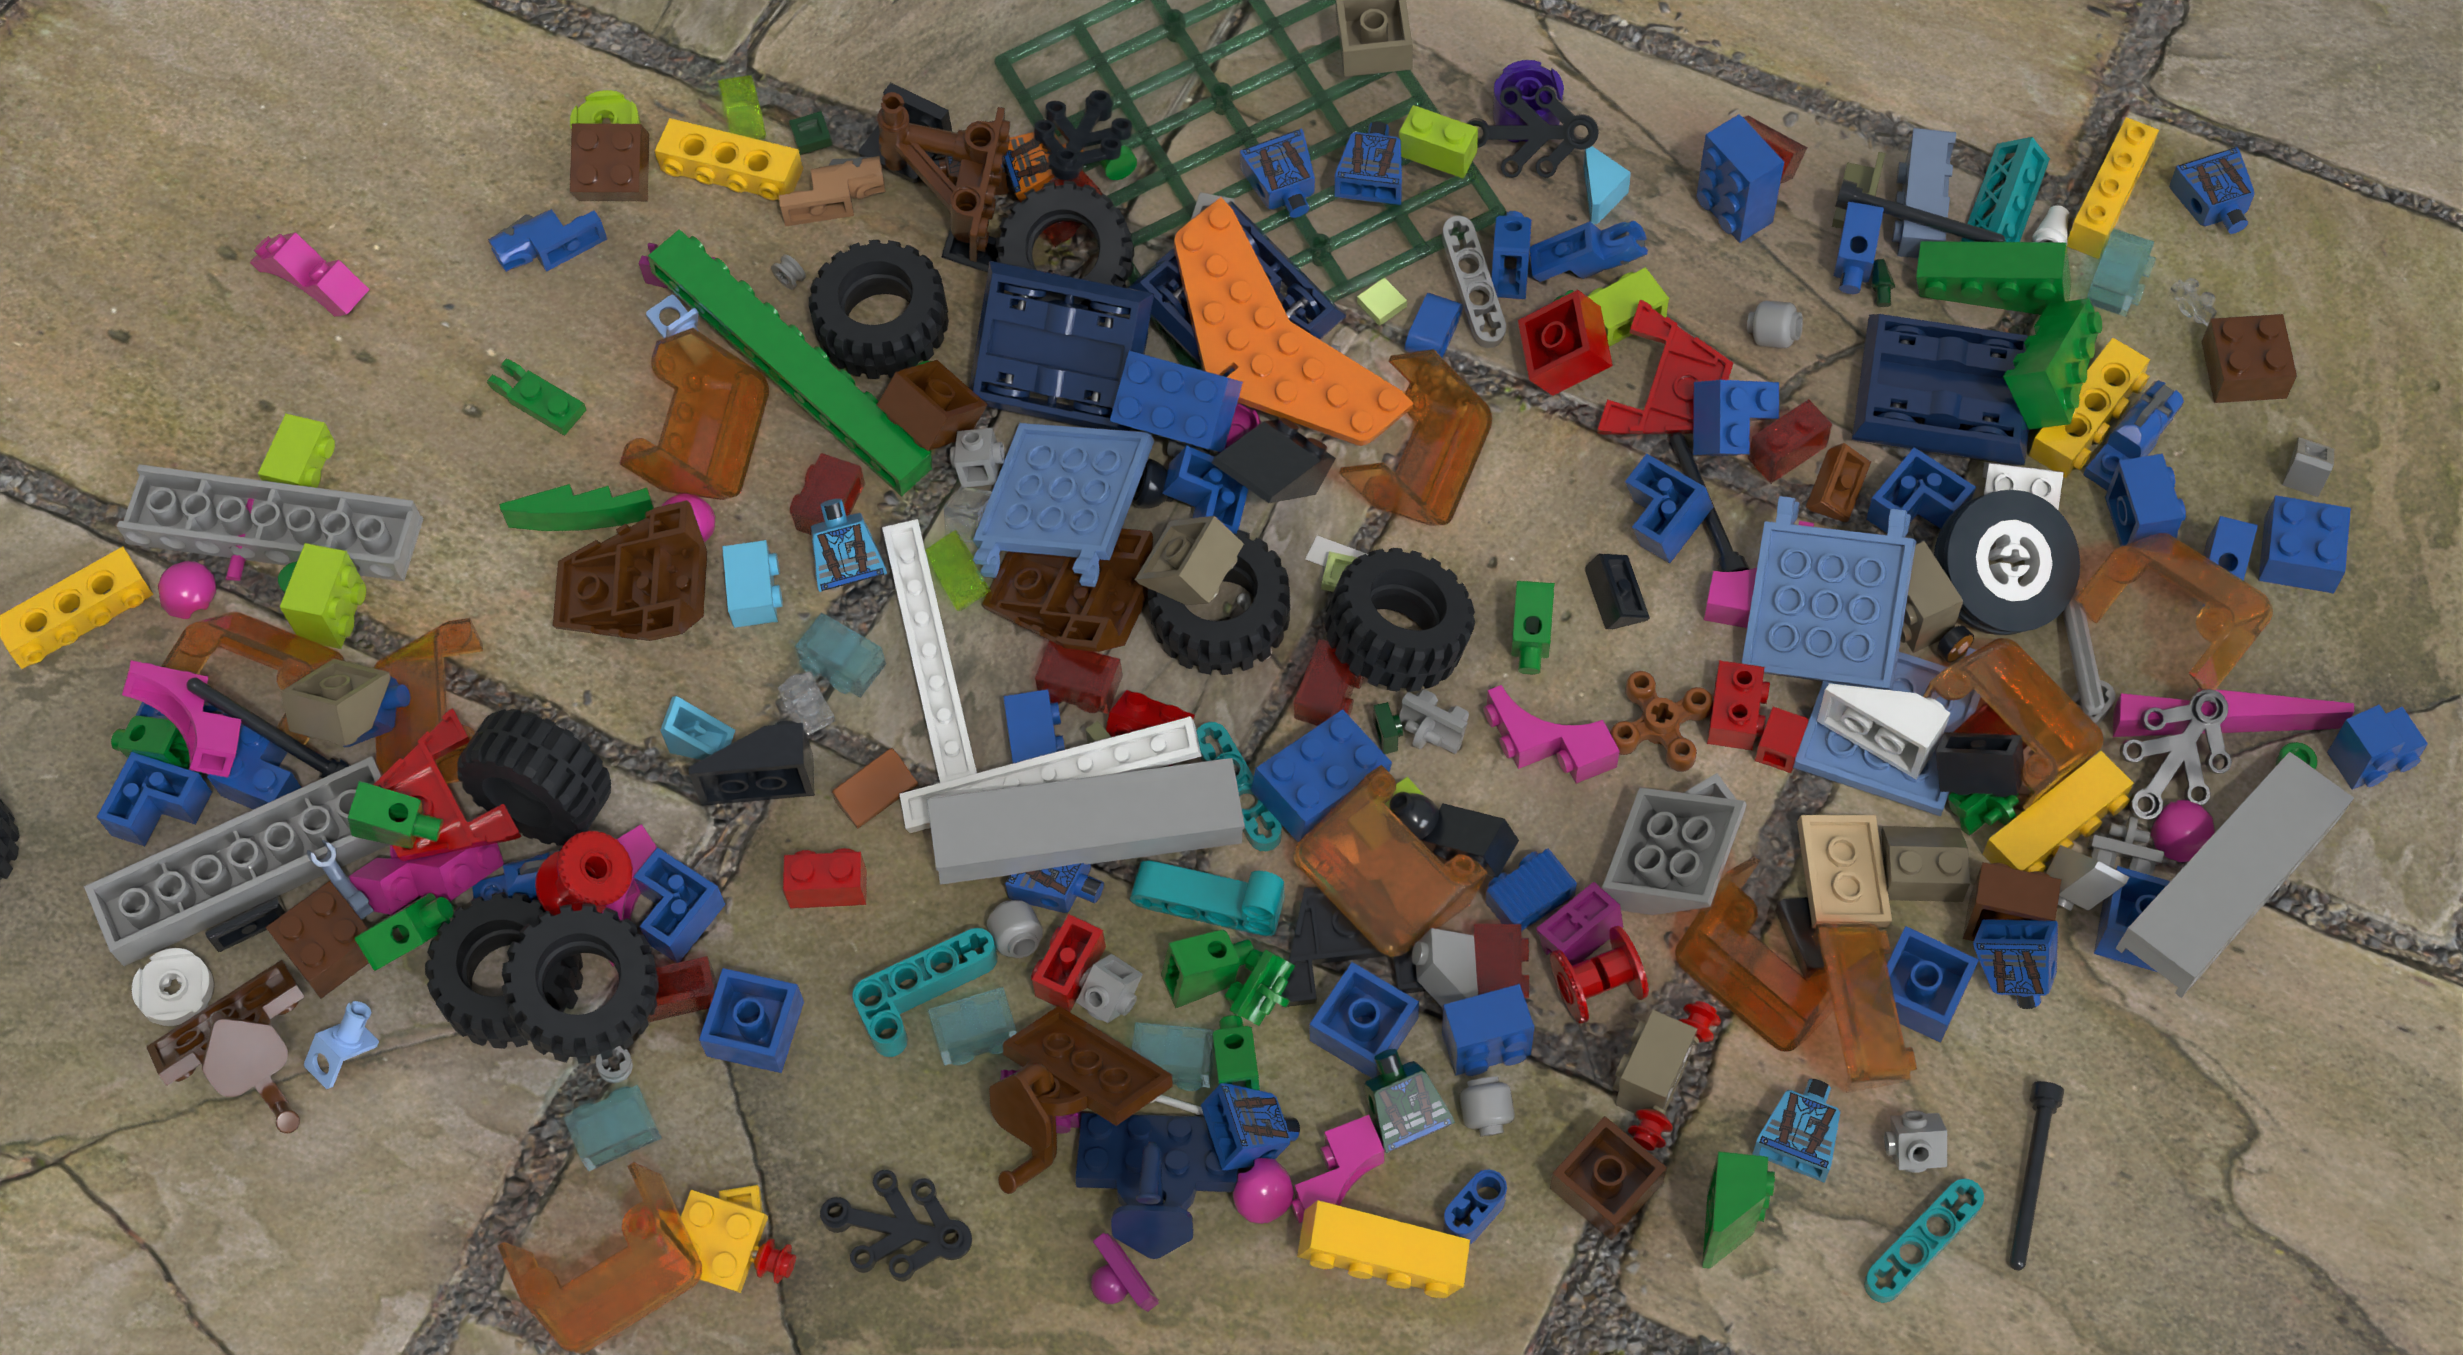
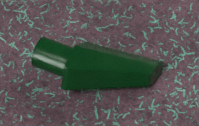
M1884 259L1874 261L1872 288L1876 292L1878 307L1891 306V290L1895 288L1894 280Z

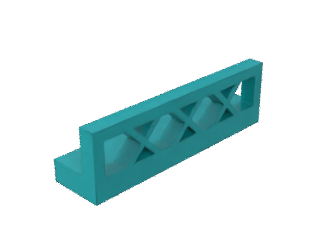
M2033 137L1997 143L1967 224L2000 233L2005 237V242L2021 241L2050 160ZM2015 153L2014 157L2002 166L2006 154ZM2006 177L2004 184L1993 192L1994 186ZM1996 204L1995 210L1982 220L1984 214ZM1963 237L1961 239V242H1974Z

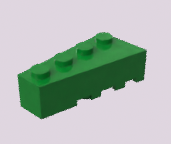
M1921 241L1916 273L1919 296L2041 315L2048 304L2069 301L2071 276L2067 243Z
M2089 298L2048 304L2034 326L2035 335L2028 336L2024 342L2026 351L2017 354L2014 358L2015 369L2007 370L2003 376L2028 429L2071 424L2074 411L2079 406V395L2082 385L2087 380V369L2090 359L2095 354V342L2098 333L2102 331L2101 315L2099 312H2095Z

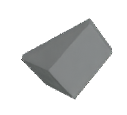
M2298 437L2282 485L2319 497L2332 471L2335 449Z

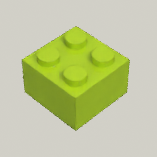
M304 543L280 609L299 641L342 649L346 637L352 634L357 607L362 605L365 600L366 585L347 551Z

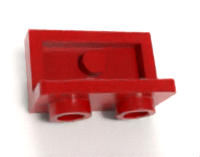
M1126 690L1109 712L1106 731L1111 737L1187 717H1192L1194 720L1195 715L1183 711L1177 706L1167 705L1148 698L1142 693Z

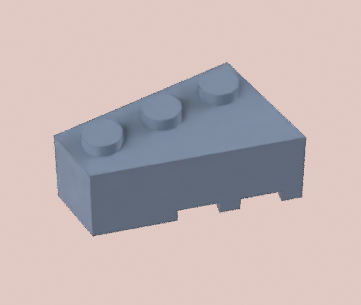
M1913 128L1905 163L1899 162L1896 183L1903 185L1902 191H1897L1895 202L1948 218L1950 197H1948L1949 177H1952L1953 171L1950 158L1956 141V132ZM1900 219V221L1895 220L1892 242H1898V256L1919 258L1921 241H1946V232Z

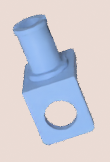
M675 295L668 296L646 312L647 318L670 346L677 340H680L696 363L703 362L715 351L696 328L699 315L697 309L693 308L688 312ZM672 308L679 313L680 318L666 326L661 323L659 316L664 309Z
M353 1001L351 1004L348 1003L341 1024L318 1032L314 1036L304 1062V1067L326 1089L334 1086L343 1061L378 1046V1039L365 1027L371 1015V1009L362 1002ZM319 1053L324 1055L329 1063L328 1073L323 1072L318 1065L317 1057Z

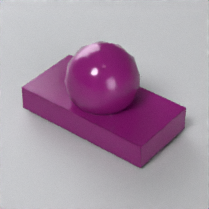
M1102 1233L1093 1240V1243L1108 1262V1264L1099 1267L1092 1275L1091 1290L1098 1301L1105 1304H1115L1122 1301L1129 1293L1136 1304L1147 1312L1159 1304L1158 1298L1115 1238L1108 1233Z

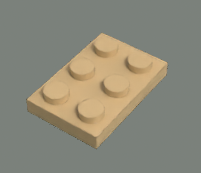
M1801 815L1797 825L1812 928H1888L1892 922L1876 815Z

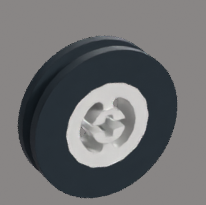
M2000 490L1974 498L1961 505L1948 517L1942 526L1934 549L1935 558L1963 599L1958 618L1972 628L1988 634L2011 635L2037 629L2048 624L2059 616L2071 601L2080 575L2079 548L2067 520L2045 499L2021 490ZM1996 542V547L1990 551V547ZM2003 558V561L2011 563L2024 560L2025 565L2011 568V564L2001 562L1989 565L1988 560ZM2024 575L2023 579L2018 583V578Z

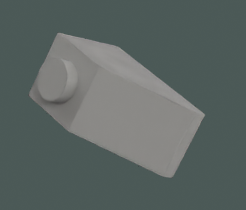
M2060 845L2046 872L2050 877L2062 879L2058 905L2070 911L2074 905L2089 911L2123 887L2129 879L2128 876L2106 864Z
M1431 928L1420 941L1415 943L1412 951V962L1416 965L1417 981L1442 1008L1444 1004L1477 996L1474 935Z

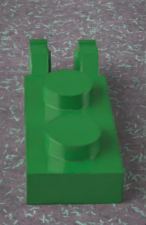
M507 358L500 367L507 375L517 380L518 383L512 388L505 380L493 374L487 380V384L493 391L508 399L511 405L564 436L586 412L585 404L531 371L528 370L526 372L519 364Z

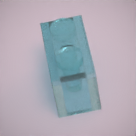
M2113 228L2087 295L2092 306L2126 317L2131 304L2139 305L2146 286L2139 282L2142 276L2149 278L2156 257L2150 256L2154 241Z
M822 612L795 646L800 660L799 664L806 672L813 676L820 674L829 679L831 685L844 694L851 692L859 698L862 697L886 665L882 647Z
M1003 987L928 1009L944 1066L951 1063L952 1065H963L971 1062L975 1058L974 1056L987 1052L991 1054L1003 1053L1002 1043L1017 1033Z
M1135 1022L1133 1051L1171 1073L1173 1084L1177 1085L1180 1089L1197 1091L1200 1087L1210 1088L1214 1059L1213 1029Z
M638 1085L616 1089L609 1095V1098L596 1104H583L577 1107L571 1115L564 1118L579 1157L588 1172L662 1139L646 1099Z

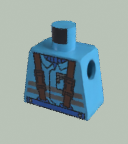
M832 499L823 502L820 506L825 522L811 526L815 577L819 592L887 574L883 558L862 514L856 513L846 516L842 499Z
M1809 1079L1803 1094L1787 1090L1759 1134L1752 1155L1768 1157V1161L1825 1183L1832 1164L1840 1118V1110L1826 1104L1831 1087L1821 1080Z

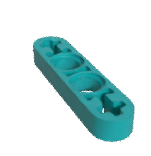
M1217 722L1204 723L1198 727L1196 732L1202 762L1232 758L1233 764L1240 769V773L1236 776L1239 796L1243 794L1254 795L1251 791L1254 776L1225 727ZM1211 735L1213 739H1218V747L1221 752L1219 756L1216 757V751L1210 743H1206L1205 737ZM1257 798L1258 803L1255 807L1242 809L1245 825L1243 833L1253 848L1267 852L1275 849L1280 844L1282 826ZM1260 816L1261 823L1266 830L1272 829L1270 838H1266L1263 834L1258 835V823L1255 820L1257 817Z
M1959 1179L1952 1183L1871 1266L1864 1282L1866 1293L1870 1298L1881 1303L1891 1302L1897 1298L1978 1214L1984 1203L1983 1189L1978 1183L1970 1179ZM1956 1192L1960 1195H1964L1967 1192L1973 1196L1970 1201L1971 1205L1965 1203L1954 1215L1950 1209L1955 1205L1959 1197ZM1932 1217L1944 1219L1949 1226L1948 1234L1940 1237L1931 1234L1926 1225L1927 1220ZM1908 1244L1915 1245L1922 1253V1260L1917 1264L1906 1263L1900 1256V1248ZM1894 1265L1899 1272L1891 1281L1890 1286L1892 1290L1886 1286L1880 1290L1876 1287L1878 1280L1876 1274L1883 1278L1891 1271Z

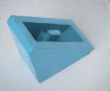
M1591 146L1585 149L1583 170L1590 222L1598 224L1628 194L1631 172Z
M677 696L672 697L660 730L671 754L699 760L730 745L735 733V729Z

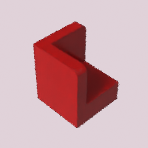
M1773 706L1758 746L1755 761L1791 773L1808 725V718Z

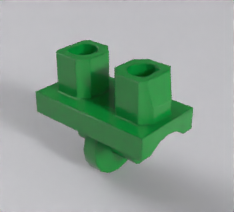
M1952 792L1948 800L1950 809L1960 819L1961 830L1970 836L1985 823L1991 826L1996 821H1999L2003 825H2007L2016 818L2013 807L2019 803L2017 798L2019 793L2006 797H1996L1992 794L1973 793L1958 795Z
M1253 949L1245 960V968L1252 973L1245 984L1239 981L1232 983L1225 994V998L1232 1004L1231 1012L1260 1026L1266 1014L1269 1015L1276 1003L1285 1008L1290 1003V1000L1283 996L1282 992L1289 982L1287 979L1295 965L1266 949L1264 952Z

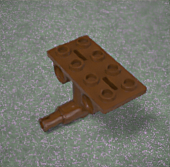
M895 92L885 94L882 97L883 103L881 102L877 122L880 133L879 150L885 158L884 163L886 167L892 171H899L905 167V161L951 212V232L953 236L959 241L970 243V261L977 262L979 251L985 252L989 238V231L987 230L989 220H992L994 216L996 188H1000L1002 180L1003 156H1007L1009 148L1010 121L1005 120V108H997L994 123L976 121L971 123L966 131L959 129L957 133L909 123V114L903 107L904 100L902 96ZM926 152L953 157V161L961 162L956 186Z

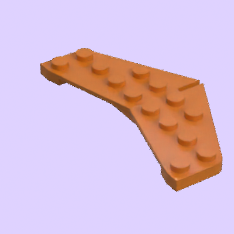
M1222 197L1217 199L1176 233L1174 251L1203 371L1222 376L1233 367L1235 371L1228 375L1227 378L1243 382L1238 403L1280 418H1285L1291 422L1359 446L1371 443L1412 409L1414 403L1402 390L1289 320L1233 209Z

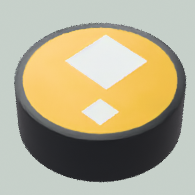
M1956 626L1941 639L1937 647V653L1948 663L1954 662L1965 654L1968 647L1970 648L1974 641V635L1965 626Z

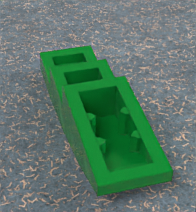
M570 484L499 504L508 528L537 531H583L622 526L647 518L645 513L655 508L648 488L613 497L609 486L574 495Z

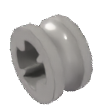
M784 254L780 259L781 263H774L771 269L782 285L793 290L797 286L796 281H803L806 278V274L795 259Z
M621 1046L612 1050L613 1056H617L618 1061L621 1058L625 1059V1061L619 1063L620 1070L612 1072L611 1067H608L607 1070L604 1069V1067L609 1065V1058L602 1060L601 1054L596 1057L598 1073L606 1082L619 1083L627 1079L631 1074L633 1068L631 1055L627 1049L623 1050Z

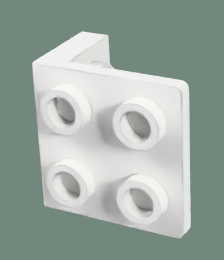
M1984 462L1982 476L1986 478L1984 495L2000 490L2026 491L2045 499L2058 510L2064 473Z

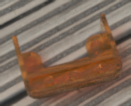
M694 328L656 341L651 358L653 372L661 381L674 388V393L658 445L656 446L644 438H636L629 441L624 447L620 465L664 492L686 493L717 500L736 497L742 491L767 404L769 385L766 378L759 371Z

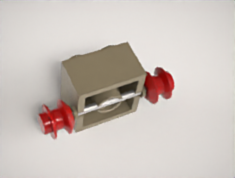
M1696 1001L1694 1004L1684 1005L1683 1010L1688 1015L1687 1019L1676 1020L1652 1010L1647 1022L1640 1019L1631 1039L1633 1044L1629 1054L1623 1055L1615 1074L1617 1078L1613 1086V1090L1618 1091L1616 1106L1634 1113L1640 1121L1639 1126H1629L1628 1132L1633 1136V1140L1645 1150L1653 1151L1655 1147H1665L1666 1142L1661 1137L1662 1132H1671L1673 1130L1672 1124L1665 1116L1666 1110L1691 1057L1693 1045L1696 1046L1701 1042L1712 1041L1714 1034L1709 1028L1710 1026H1719L1721 1023V1019L1716 1014V1009L1705 1002Z

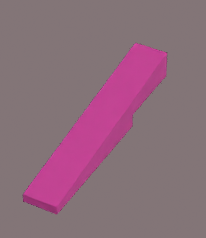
M2198 688L2197 692L2201 690H2206L2207 688ZM2211 689L2220 692L2228 703L2227 717L2220 724L2222 733L2341 729L2346 719L2352 717L2354 713V703ZM2121 693L2113 713V737L2182 734L2190 720L2166 723L2162 729L2150 731L2141 724V715L2148 708L2169 709L2189 705L2190 700ZM2206 701L2202 704L2201 710L2206 716L2212 714L2213 706L2211 703ZM2156 712L2149 714V724L2152 726L2159 724L2160 717Z

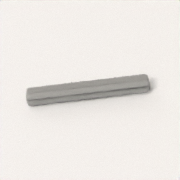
M2076 589L2071 601L2062 612L2083 712L2087 716L2100 715L2104 711L2105 703L2082 593Z

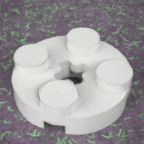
M170 948L155 953L149 958L151 962L143 970L139 968L134 976L132 996L135 1004L150 1022L163 1026L180 1025L206 1009L214 988L213 976L209 968L201 958L182 948ZM177 979L178 983L182 985L180 990L172 995L164 992V987L171 986V981Z

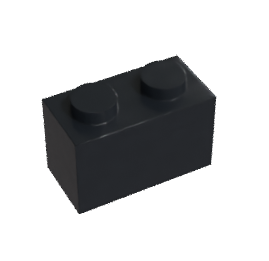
M1944 732L1935 751L1940 792H1954L1958 795H1968L1971 793L1992 794L1996 797L2017 795L2026 776L2022 735Z
M1442 803L1435 828L1421 841L1431 854V860L1441 867L1450 868L1454 866L1462 868L1474 876L1485 874L1498 878L1519 839L1504 818Z

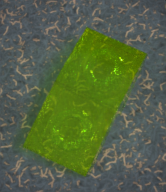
M752 75L718 80L723 113L726 115L729 133L758 140L765 139L766 131Z
M954 530L925 550L943 588L957 611H962L991 592L974 564V557L957 530Z

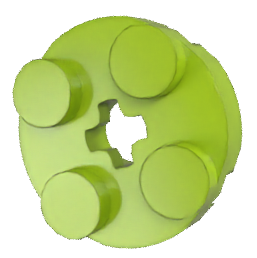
M612 90L597 91L585 97L586 102L581 104L579 108L576 105L570 116L571 130L572 123L601 124L604 118H609L611 124H641L637 107L632 100L630 102L624 98L622 93Z

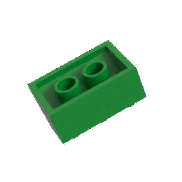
M1718 1151L1707 1190L1702 1268H1712L1754 1234L1758 1221L1764 1222L1766 1209L1769 1208L1770 1196H1773L1775 1172L1768 1171V1157Z

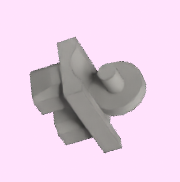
M1422 689L1416 695L1407 692L1402 700V709L1399 717L1402 727L1415 735L1412 745L1422 749L1428 741L1437 747L1440 746L1456 754L1461 748L1469 712L1459 706L1451 707L1448 712L1437 707L1438 699L1436 695L1426 689Z
M2129 816L2126 826L2111 823L2109 834L2122 837V841L2093 835V837H2090L2087 849L2092 850L2091 858L2113 869L2116 857L2119 856L2131 859L2130 870L2151 876L2155 866L2162 863L2164 851L2133 844L2134 840L2148 844L2150 832L2138 830V818Z

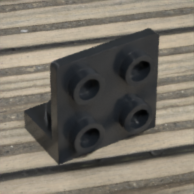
M891 82L884 90L883 95L895 92L902 96L904 100L903 107L909 114V123L952 131L948 109ZM877 125L859 149V156H880L883 169L912 183H917L920 177L906 161L905 167L899 171H892L886 167L884 163L885 158L879 150L880 133L879 126ZM926 152V154L931 159H935L938 155L935 153Z

